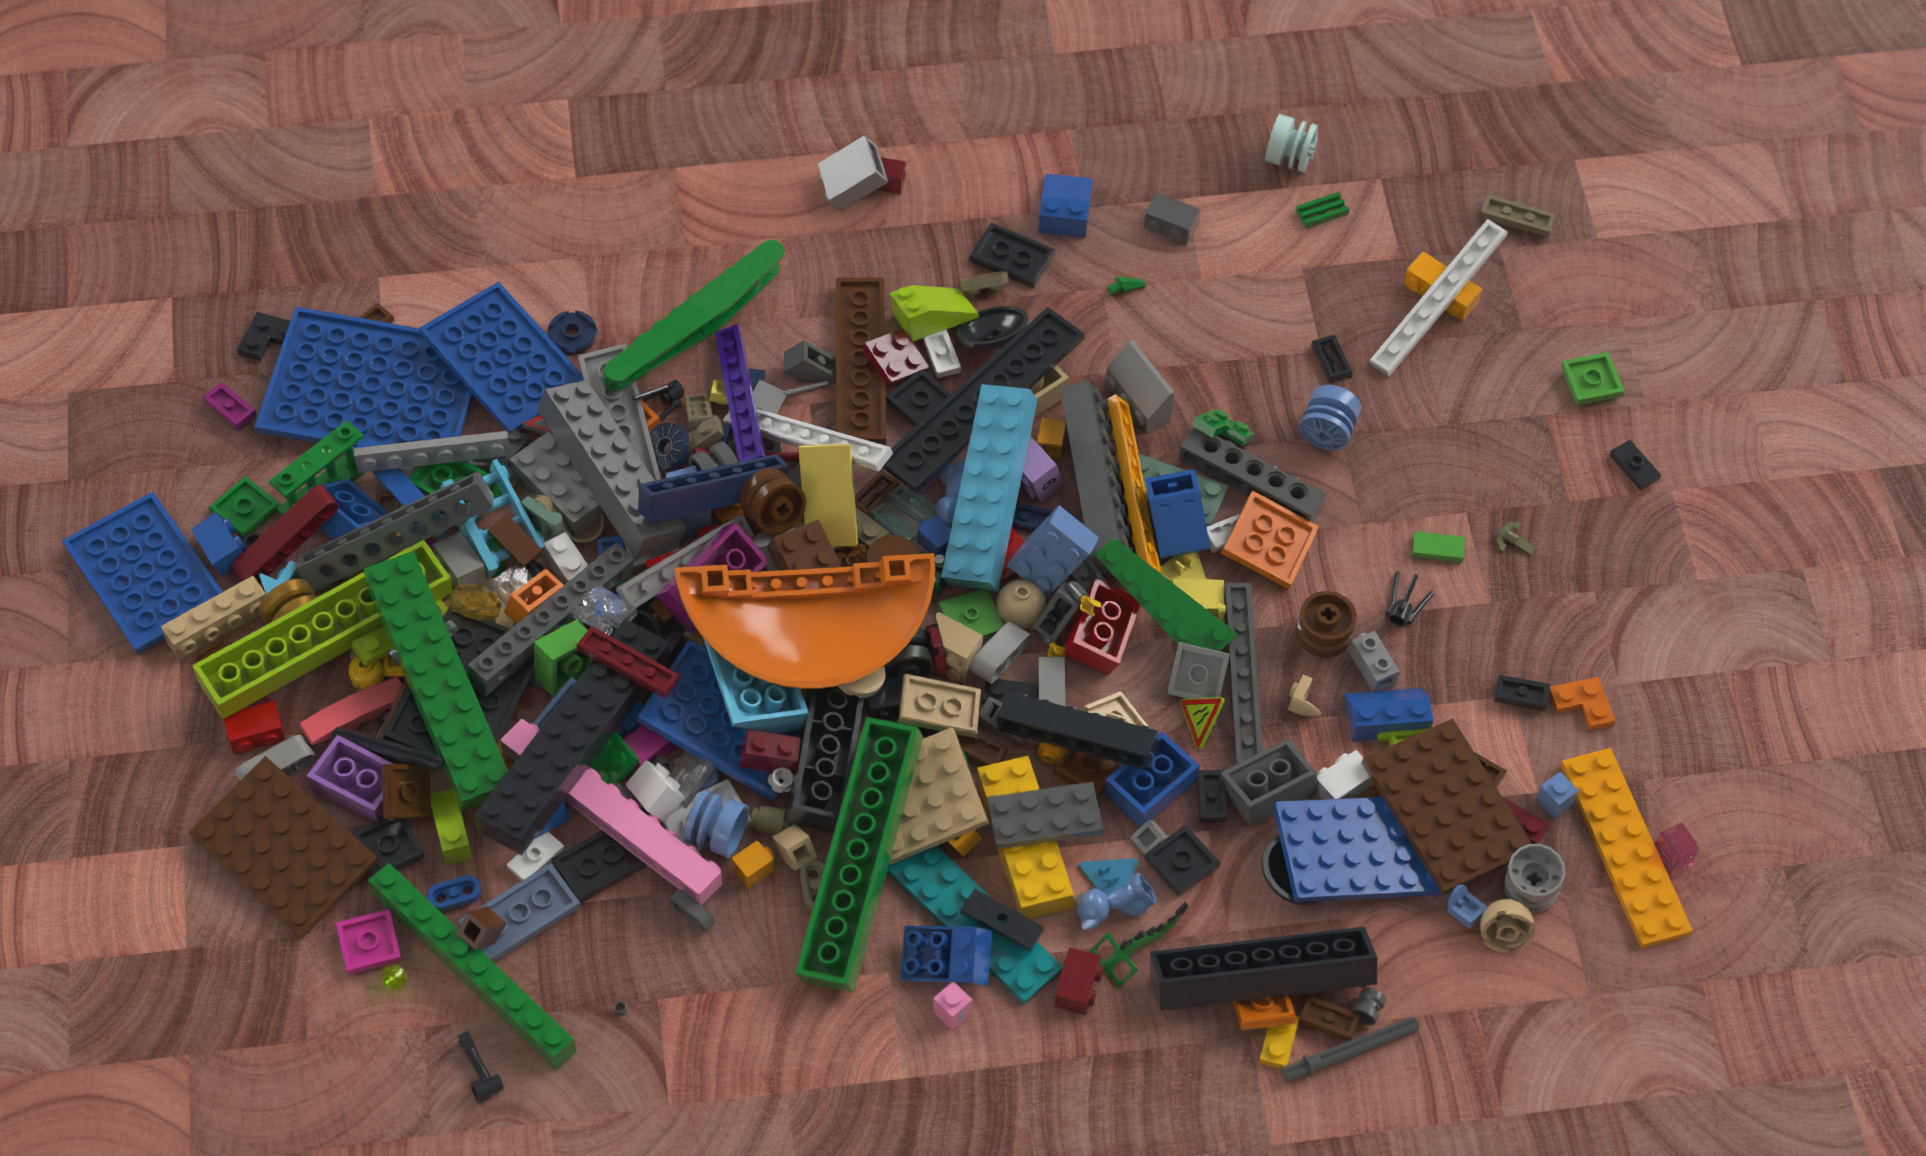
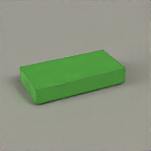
M1414 531L1412 557L1463 563L1465 537Z

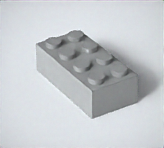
M550 431L510 458V464L518 476V482L529 493L548 496L558 513L562 514L563 521L574 538L580 537L600 522L599 512H603L604 518L607 517L575 466Z

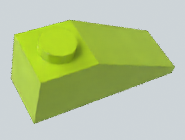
M453 789L430 794L431 807L446 866L471 860L472 855L463 818Z

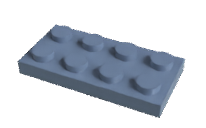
M551 863L478 908L488 906L507 922L496 943L480 950L495 962L581 908L579 900ZM463 917L462 919L459 920L460 926H461L463 920L465 919V917Z

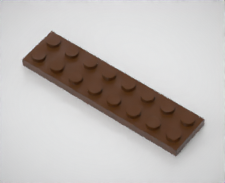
M884 277L836 278V431L886 445V383L862 349L866 342L885 335Z

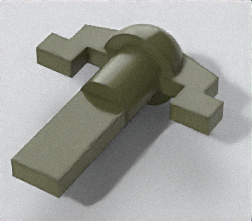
M1518 520L1516 523L1510 521L1498 531L1496 544L1500 546L1498 550L1501 552L1507 546L1503 543L1504 540L1509 541L1529 555H1532L1536 547L1511 531L1512 528L1518 530L1521 522Z

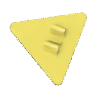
M1198 552L1173 556L1160 567L1161 574L1172 583L1173 578L1206 579Z

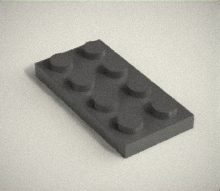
M1093 782L987 797L996 850L1103 834V826Z

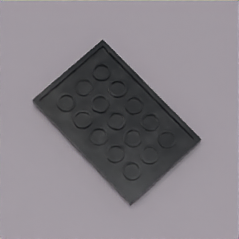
M451 604L443 618L444 623L452 620L459 629L451 639L466 674L468 664L510 630V628ZM534 657L486 697L472 686L497 746L534 674ZM408 686L384 733V739L438 755Z

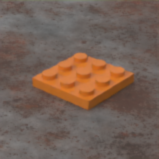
M1252 491L1221 553L1289 589L1319 526Z

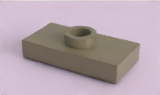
M708 393L684 396L689 429L698 427L703 421L712 417Z

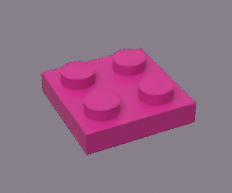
M390 909L336 922L348 975L402 961Z

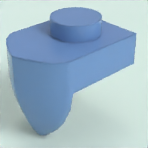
M1456 886L1449 895L1448 913L1469 929L1481 920L1487 906L1470 894L1466 886Z

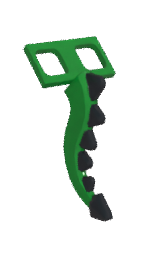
M1184 902L1175 911V915L1168 918L1166 923H1160L1157 928L1155 926L1151 927L1146 932L1141 930L1135 936L1123 940L1120 945L1108 932L1089 951L1100 955L1097 951L1098 947L1106 939L1109 940L1114 947V952L1106 960L1101 957L1100 965L1104 966V970L1120 988L1139 970L1128 956H1132L1139 948L1157 941L1170 931L1183 914L1188 911L1189 904ZM1124 960L1131 971L1123 980H1119L1114 973V968Z

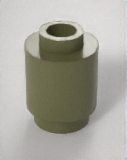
M767 806L754 807L751 817V828L757 829V832L777 835L790 827V823L785 822L787 810Z

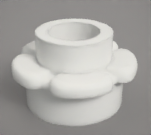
M777 768L773 771V774L769 775L768 783L772 785V789L775 792L782 793L783 791L789 792L791 790L793 774L789 769Z

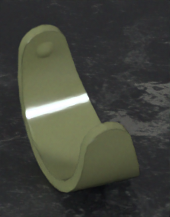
M599 512V529L592 538L585 540L574 538L566 531L564 524L561 526L562 533L566 532L575 544H588L594 541L603 530V512Z

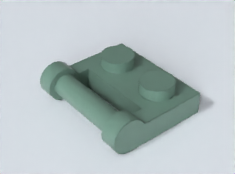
M529 496L521 502L536 531H540L545 542L562 534L561 526L563 519L560 513L549 512L542 502L534 501Z

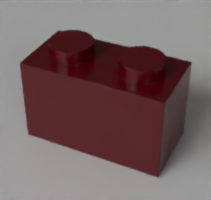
M748 729L742 742L740 767L771 773L775 769L783 767L789 769L793 774L799 761L800 738Z
M1069 947L1056 991L1054 1007L1086 1015L1088 1006L1094 1007L1097 990H1093L1095 981L1101 982L1104 966H1100L1101 955Z

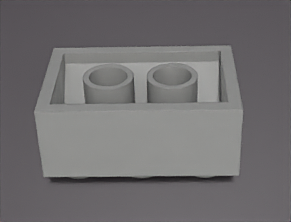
M1133 340L1128 342L1107 366L1105 384L1110 391H1114L1117 396L1129 404L1135 424L1141 426L1147 433L1171 420L1175 392Z

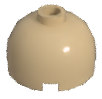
M1021 579L1005 585L996 600V609L1003 625L1010 621L1021 629L1029 628V631L1034 629L1032 628L1047 606L1044 592L1034 582Z
M1502 899L1493 902L1485 909L1481 917V936L1485 945L1494 951L1509 953V948L1519 947V950H1522L1531 944L1535 937L1533 916L1529 909L1517 900Z

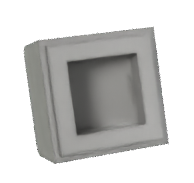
M1149 819L1130 837L1144 855L1168 838L1158 824Z

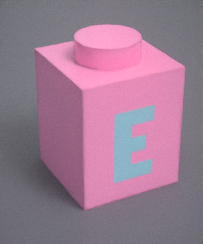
M953 981L933 998V1013L953 1030L972 1013V999Z

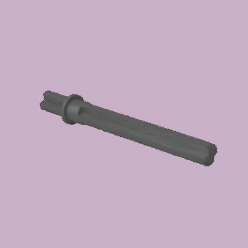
M1413 1016L1309 1057L1304 1055L1302 1060L1282 1067L1281 1073L1287 1083L1306 1075L1312 1077L1315 1072L1417 1032L1419 1023Z

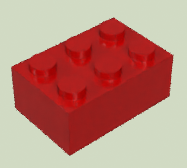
M1096 578L1085 591L1089 594L1090 598L1099 601L1101 607L1095 606L1093 609L1095 616L1081 611L1079 606L1062 654L1105 675H1109L1120 664L1140 604L1130 594Z

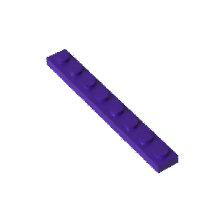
M735 324L715 332L738 461L743 462L765 457L742 332L739 325Z

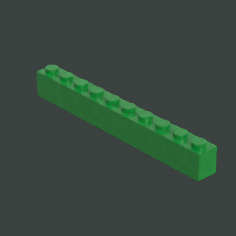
M390 863L368 880L372 895L387 909H390V912L551 1067L555 1070L559 1069L576 1053L574 1039L480 949L475 950L456 933L459 929Z

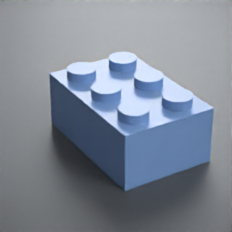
M1058 506L1018 547L1007 566L1024 580L1034 582L1044 592L1045 597H1048L1090 555L1099 537L1061 506Z

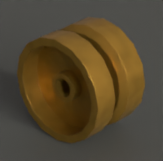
M304 579L288 580L274 587L266 594L260 603L259 612L265 623L269 624L317 597L310 584Z

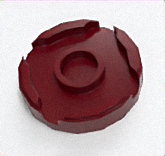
M931 624L926 626L925 631L927 632L930 651L933 653L935 661L933 673L941 676L946 674L944 647L938 626Z

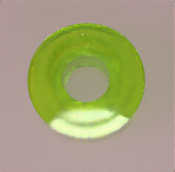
M392 964L391 966H385L381 970L382 982L387 988L401 990L404 987L407 975L400 966Z

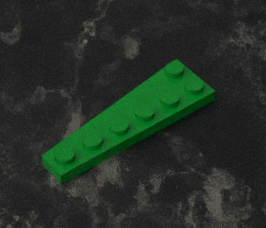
M1113 537L1094 555L1177 646L1179 642L1221 651L1238 635L1233 629Z

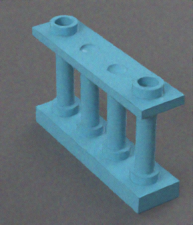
M497 459L493 460L489 469L491 473L483 476V479L487 485L496 482L503 495L493 499V508L490 511L508 504L514 515L512 519L543 551L544 538L540 531L535 530L511 486L506 467L504 465L501 466ZM452 479L442 482L440 489L452 484ZM479 515L469 518L466 523L458 526V528L484 563L486 579L496 575L499 562L511 556L504 549L496 553L494 551L490 552L486 543L492 537L487 533L488 529L483 531L477 528L474 521H476Z

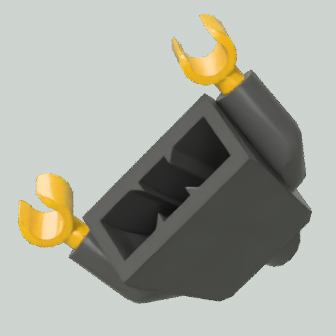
M1063 581L1032 627L1040 633L1046 647L1049 648L1048 657L1066 656L1062 654L1064 647L1057 646V637L1079 605L1081 611L1095 616L1093 613L1094 607H1101V603L1090 598L1085 589L1075 581L1069 583Z

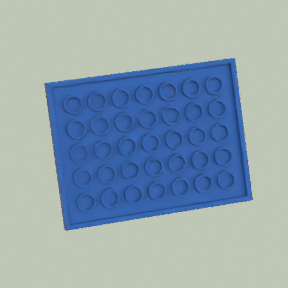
M295 306L255 424V431L257 433L318 443L348 420L364 434V438L354 445V448L372 438L378 445L458 437L462 435L473 394L419 334V328Z

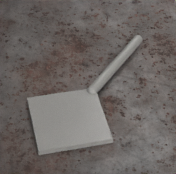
M759 380L753 391L756 409L777 414L787 395L827 386L829 381H822L784 391Z

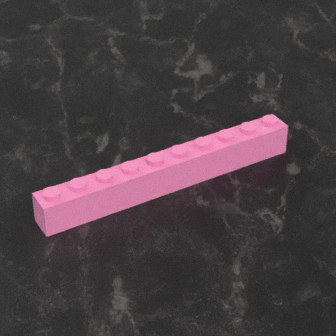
M521 719L500 739L502 752L515 762L540 728L534 723L529 724ZM587 769L564 799L565 802L677 889L688 894L701 906L722 885L721 869L713 861L707 862L701 857L700 852L695 847L685 845L673 830L667 831L663 828L655 816L645 814L634 800L624 798L616 786L602 781L600 775L594 769Z

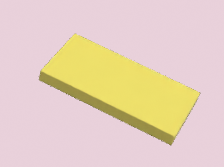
M851 444L799 446L801 486L806 497L804 525L819 519L832 547L857 546L858 537Z

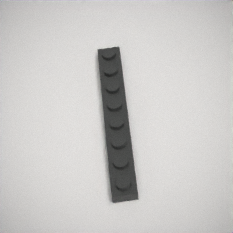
M1225 583L1224 587L1227 626L1238 634L1228 643L1236 765L1263 752L1251 583Z

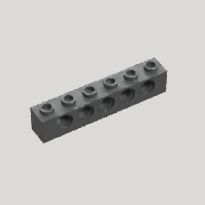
M1194 427L1180 446V461L1223 484L1229 485V487L1248 497L1254 491L1312 523L1324 508L1326 494L1319 488L1302 482L1298 477L1285 473L1274 464L1257 458L1253 453L1236 447L1228 440H1223L1217 436L1212 438Z

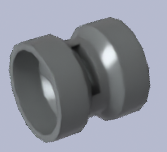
M1364 987L1359 994V1002L1354 1004L1351 1011L1360 1014L1359 1022L1366 1025H1375L1379 1018L1378 1012L1384 1008L1387 998L1383 993L1374 988Z

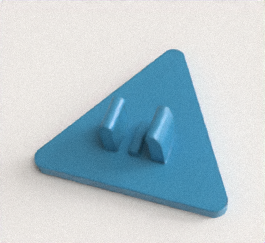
M1136 858L1085 861L1080 863V869L1095 888L1102 890L1108 895L1113 890L1129 883L1138 865V860Z

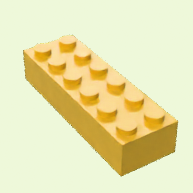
M1029 756L977 768V786L991 830L992 825L987 797L1040 790ZM1057 841L998 849L1018 913L1033 919L1073 909L1074 893Z

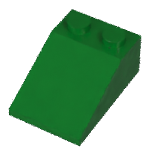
M467 461L419 466L409 479L424 496H427L439 490L442 482L452 479L454 483L479 471L482 477L488 473ZM496 482L488 485L494 498L502 495ZM485 514L477 517L476 521H474L475 524H477L485 516Z

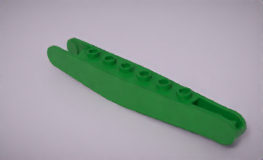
M776 240L763 242L730 268L724 270L714 280L708 282L697 293L692 294L680 306L675 307L665 318L656 321L645 334L640 333L629 347L605 365L602 378L603 386L609 391L619 392L634 381L723 328L779 274L780 265L778 262L784 256V246Z

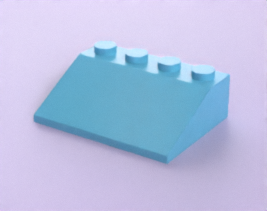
M704 640L732 726L772 733L802 729L808 715V710L800 689L768 683L743 672L722 658Z

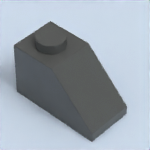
M803 340L784 351V373L800 382H836V357Z

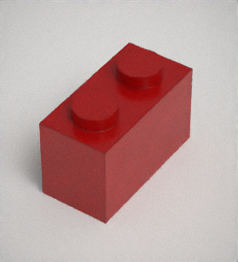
M275 701L239 710L224 719L233 754L239 752L246 753L253 748L265 745L272 746L279 741L286 740Z

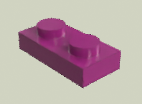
M223 382L203 396L204 402L237 430L256 416L255 409Z

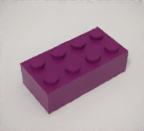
M737 523L724 526L684 567L727 565L728 571L750 569L751 572H759L769 560ZM674 576L656 596L688 633L697 632L681 601Z

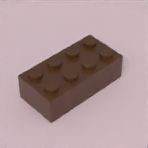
M819 519L773 537L767 545V549L778 571L842 567Z

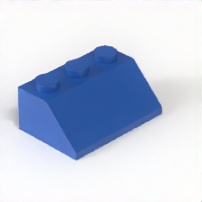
M349 479L323 485L339 504L337 512L320 527L332 539H336L389 514L386 509Z
M1422 688L1344 694L1352 741L1378 740L1377 734L1380 732L1432 728L1434 720L1430 699Z

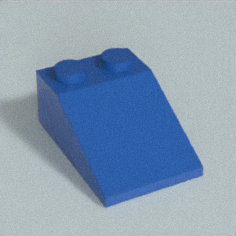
M1046 173L1040 206L1038 233L1086 238L1093 178Z

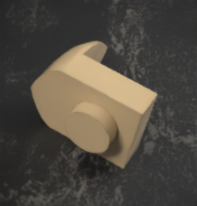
M1303 675L1299 683L1294 682L1289 697H1292L1288 711L1308 717L1321 715V712L1314 705L1306 701L1313 678Z

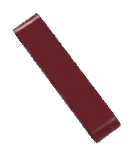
M323 485L313 487L232 563L231 570L240 582L254 576L256 581L261 584L259 574L269 576L337 512L339 504Z

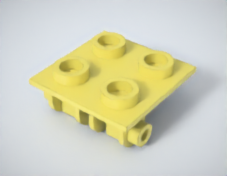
M1172 579L1173 584L1224 622L1226 605H1224V580Z

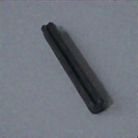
M336 727L332 734V739L338 735L370 752L434 771H441L445 764L444 758L439 755L346 728Z

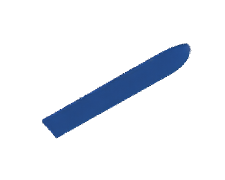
M372 438L355 448L379 445ZM400 468L372 471L402 506L425 497ZM446 530L437 538L443 539L446 536Z

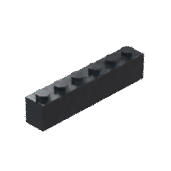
M1008 691L997 714L998 729L1001 732L1149 771L1159 747L1158 730H1154L1151 727L1131 724L1122 719L1116 720L1104 717L1099 713L1085 712L1072 706H1062L1045 699L1040 700L1028 697L1023 693Z

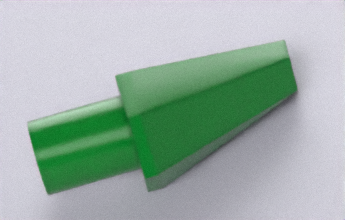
M1117 276L1114 279L1115 283L1107 286V290L1110 295H1113L1118 291L1124 293L1144 288L1147 285L1142 279Z

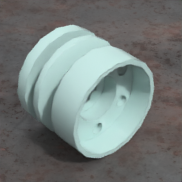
M1279 114L1269 139L1265 161L1280 166L1285 157H1289V168L1293 169L1296 161L1299 160L1298 171L1304 173L1315 153L1318 142V125L1312 124L1308 133H1305L1307 122L1303 121L1299 129L1295 130V118Z

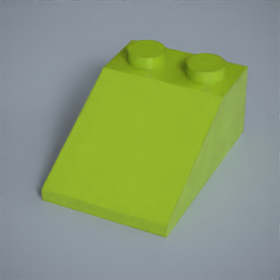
M910 285L889 293L893 317L902 329L905 330L912 342L979 317V313L959 288Z

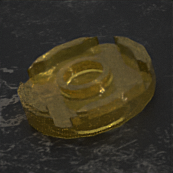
M473 584L458 585L452 591L449 600L451 606L458 613L475 620L486 621L495 619L499 616L502 606L500 598L494 592L488 590V593L482 591V587Z

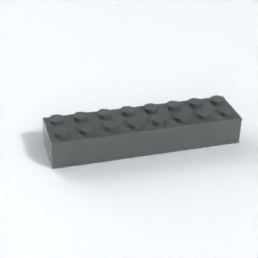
M585 380L545 389L537 408L538 412L634 558L678 548L687 529L680 518L675 517L663 520L660 523H649L638 512L639 484L655 480L589 381Z
M1086 380L1061 388V395L1084 524L1099 537L1090 553V558L1108 581L1115 577L1094 555L1113 537L1135 554L1136 552L1134 547H1131L1130 540H1132L1133 533L1130 526L1127 525L1126 519H1128L1127 515L1129 512L1122 499L1125 490L1122 483H1119L1118 478L1121 469L1118 462H1115L1117 448L1114 441L1111 440L1113 427L1107 418L1109 406L1106 400H1102L1099 389L1097 387L1094 388L1090 381Z

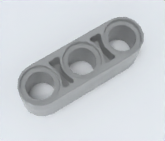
M1007 622L974 656L969 670L992 684L1024 652L1030 643L1032 635L1012 622Z
M1038 657V699L1049 700L1052 703L1065 706V657Z
M295 735L246 761L236 769L235 775L241 781L266 756L288 777H292L310 767L316 761V755L302 735Z

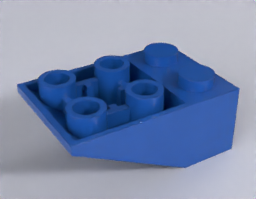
M1195 469L1145 478L1146 496L1160 559L1210 550Z
M905 925L900 980L951 984L954 981L957 985L988 986L992 931L978 927Z

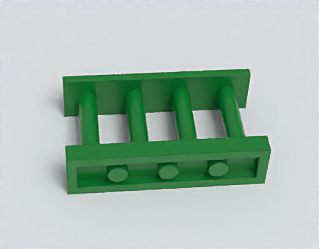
M346 420L270 479L269 484L287 499L277 508L278 514L283 516L311 487L349 479L354 483L366 472L358 473L354 456V445L364 438V434ZM345 453V455L342 458H340L337 462H334L336 459H338L341 455ZM326 468V470H325L324 472H322L319 476H317V477L315 478V476H316L318 473H320L322 470H324V469ZM304 484H306V486L303 487L301 490H299L297 493L295 492V491H297L299 488H301Z

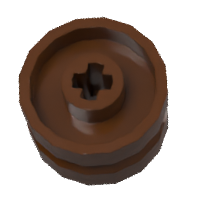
M767 468L756 472L746 481L741 490L740 504L742 510L764 532L780 534L792 529L801 520L806 508V497L804 492L784 472L775 468Z
M1331 591L1317 592L1306 598L1301 606L1296 635L1299 644L1307 652L1317 657H1334L1346 651L1352 642L1353 631L1356 625L1357 613L1354 605L1347 597Z

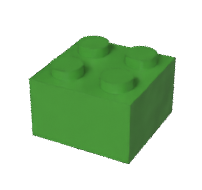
M578 620L564 625L556 631L534 641V677L553 697L557 695L571 677L578 681L594 660L577 650L576 644L588 631Z

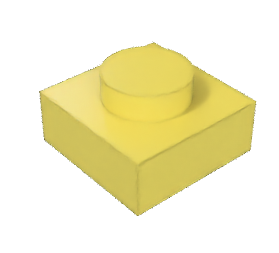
M714 379L709 397L710 401L720 405H728L724 381Z

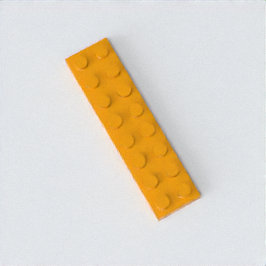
M1608 748L1562 760L1560 766L1565 777L1579 790L1575 800L1640 948L1643 949L1691 936L1693 932L1692 927L1612 749Z

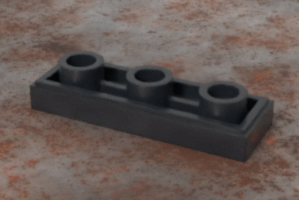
M975 888L960 909V914L1029 952L1033 950L1045 931L1044 926Z

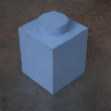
M1559 772L1540 787L1536 801L1555 819L1573 806L1579 790Z

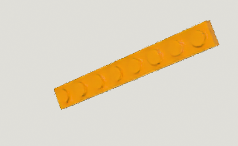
M1115 394L1107 398L1109 404L1108 415L1112 420V436L1117 446L1116 457L1120 462L1121 471L1119 474L1125 489L1123 496L1128 505L1129 514L1127 517L1133 531L1132 542L1136 547L1137 556L1161 573L1130 407L1127 402Z

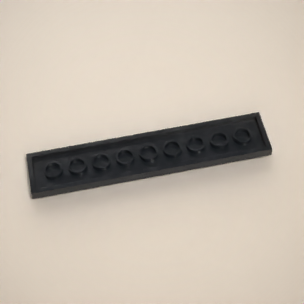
M1047 307L891 448L893 454L882 468L914 493H917L969 446L982 384L1031 389L1085 339V333Z

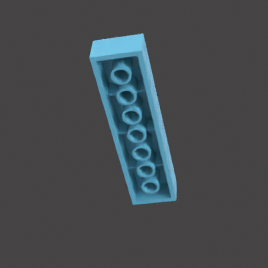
M981 385L941 575L950 586L997 592L999 590L1038 400L1030 389Z

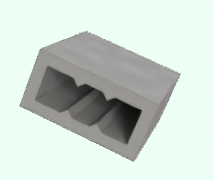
M865 135L818 163L820 169L819 178L826 189L825 197L831 205L834 204L841 210L888 183L878 147Z

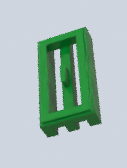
M1339 192L1297 205L1295 210L1305 228L1349 214V208L1345 206V201L1341 199ZM1339 207V209L1326 213V211ZM1316 214L1318 215V216H1315V217H1312V218L1307 219V217H1310V216H1313V215H1316Z

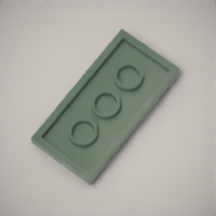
M1139 454L1144 485L1145 478L1187 471ZM1196 474L1206 526L1208 527L1213 525L1229 485Z

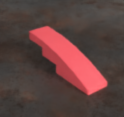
M398 677L370 686L322 709L300 722L299 727L311 745L332 739V734L336 727L357 731L361 723L379 718L386 709L392 707L402 683Z

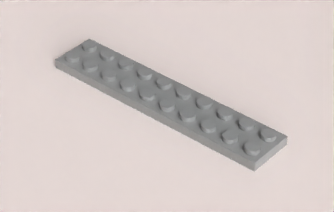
M627 344L578 355L584 381H589L654 480H661L641 399L632 400L633 396L639 395L636 381L619 392L607 390L602 383L605 365L627 348ZM625 544L626 551L634 558V556ZM679 547L634 559L633 571L646 568L647 559H655L656 556L660 557L661 554H670L671 551L679 550Z

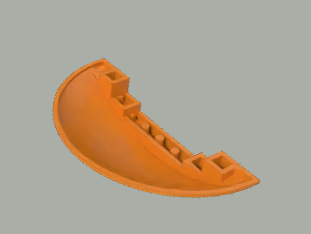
M934 553L883 556L880 562L855 563L852 567L751 572L750 569L728 571L727 565L676 567L674 572L681 601L690 620L709 646L722 658L743 672L768 683L798 689H822L852 683L874 673L894 659L907 646L921 625L931 601L935 577Z

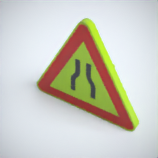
M1224 698L1181 699L1180 705L1196 748H1203L1224 704Z

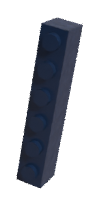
M777 454L639 484L638 512L649 523H660L666 519L682 518L689 514L704 513L719 507H730L733 504L740 503L741 490L753 474L762 469L775 468L788 476L789 465Z

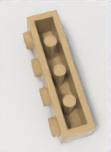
M254 576L249 577L162 625L161 628L167 644L178 660L183 659L260 616V603L266 596V593Z

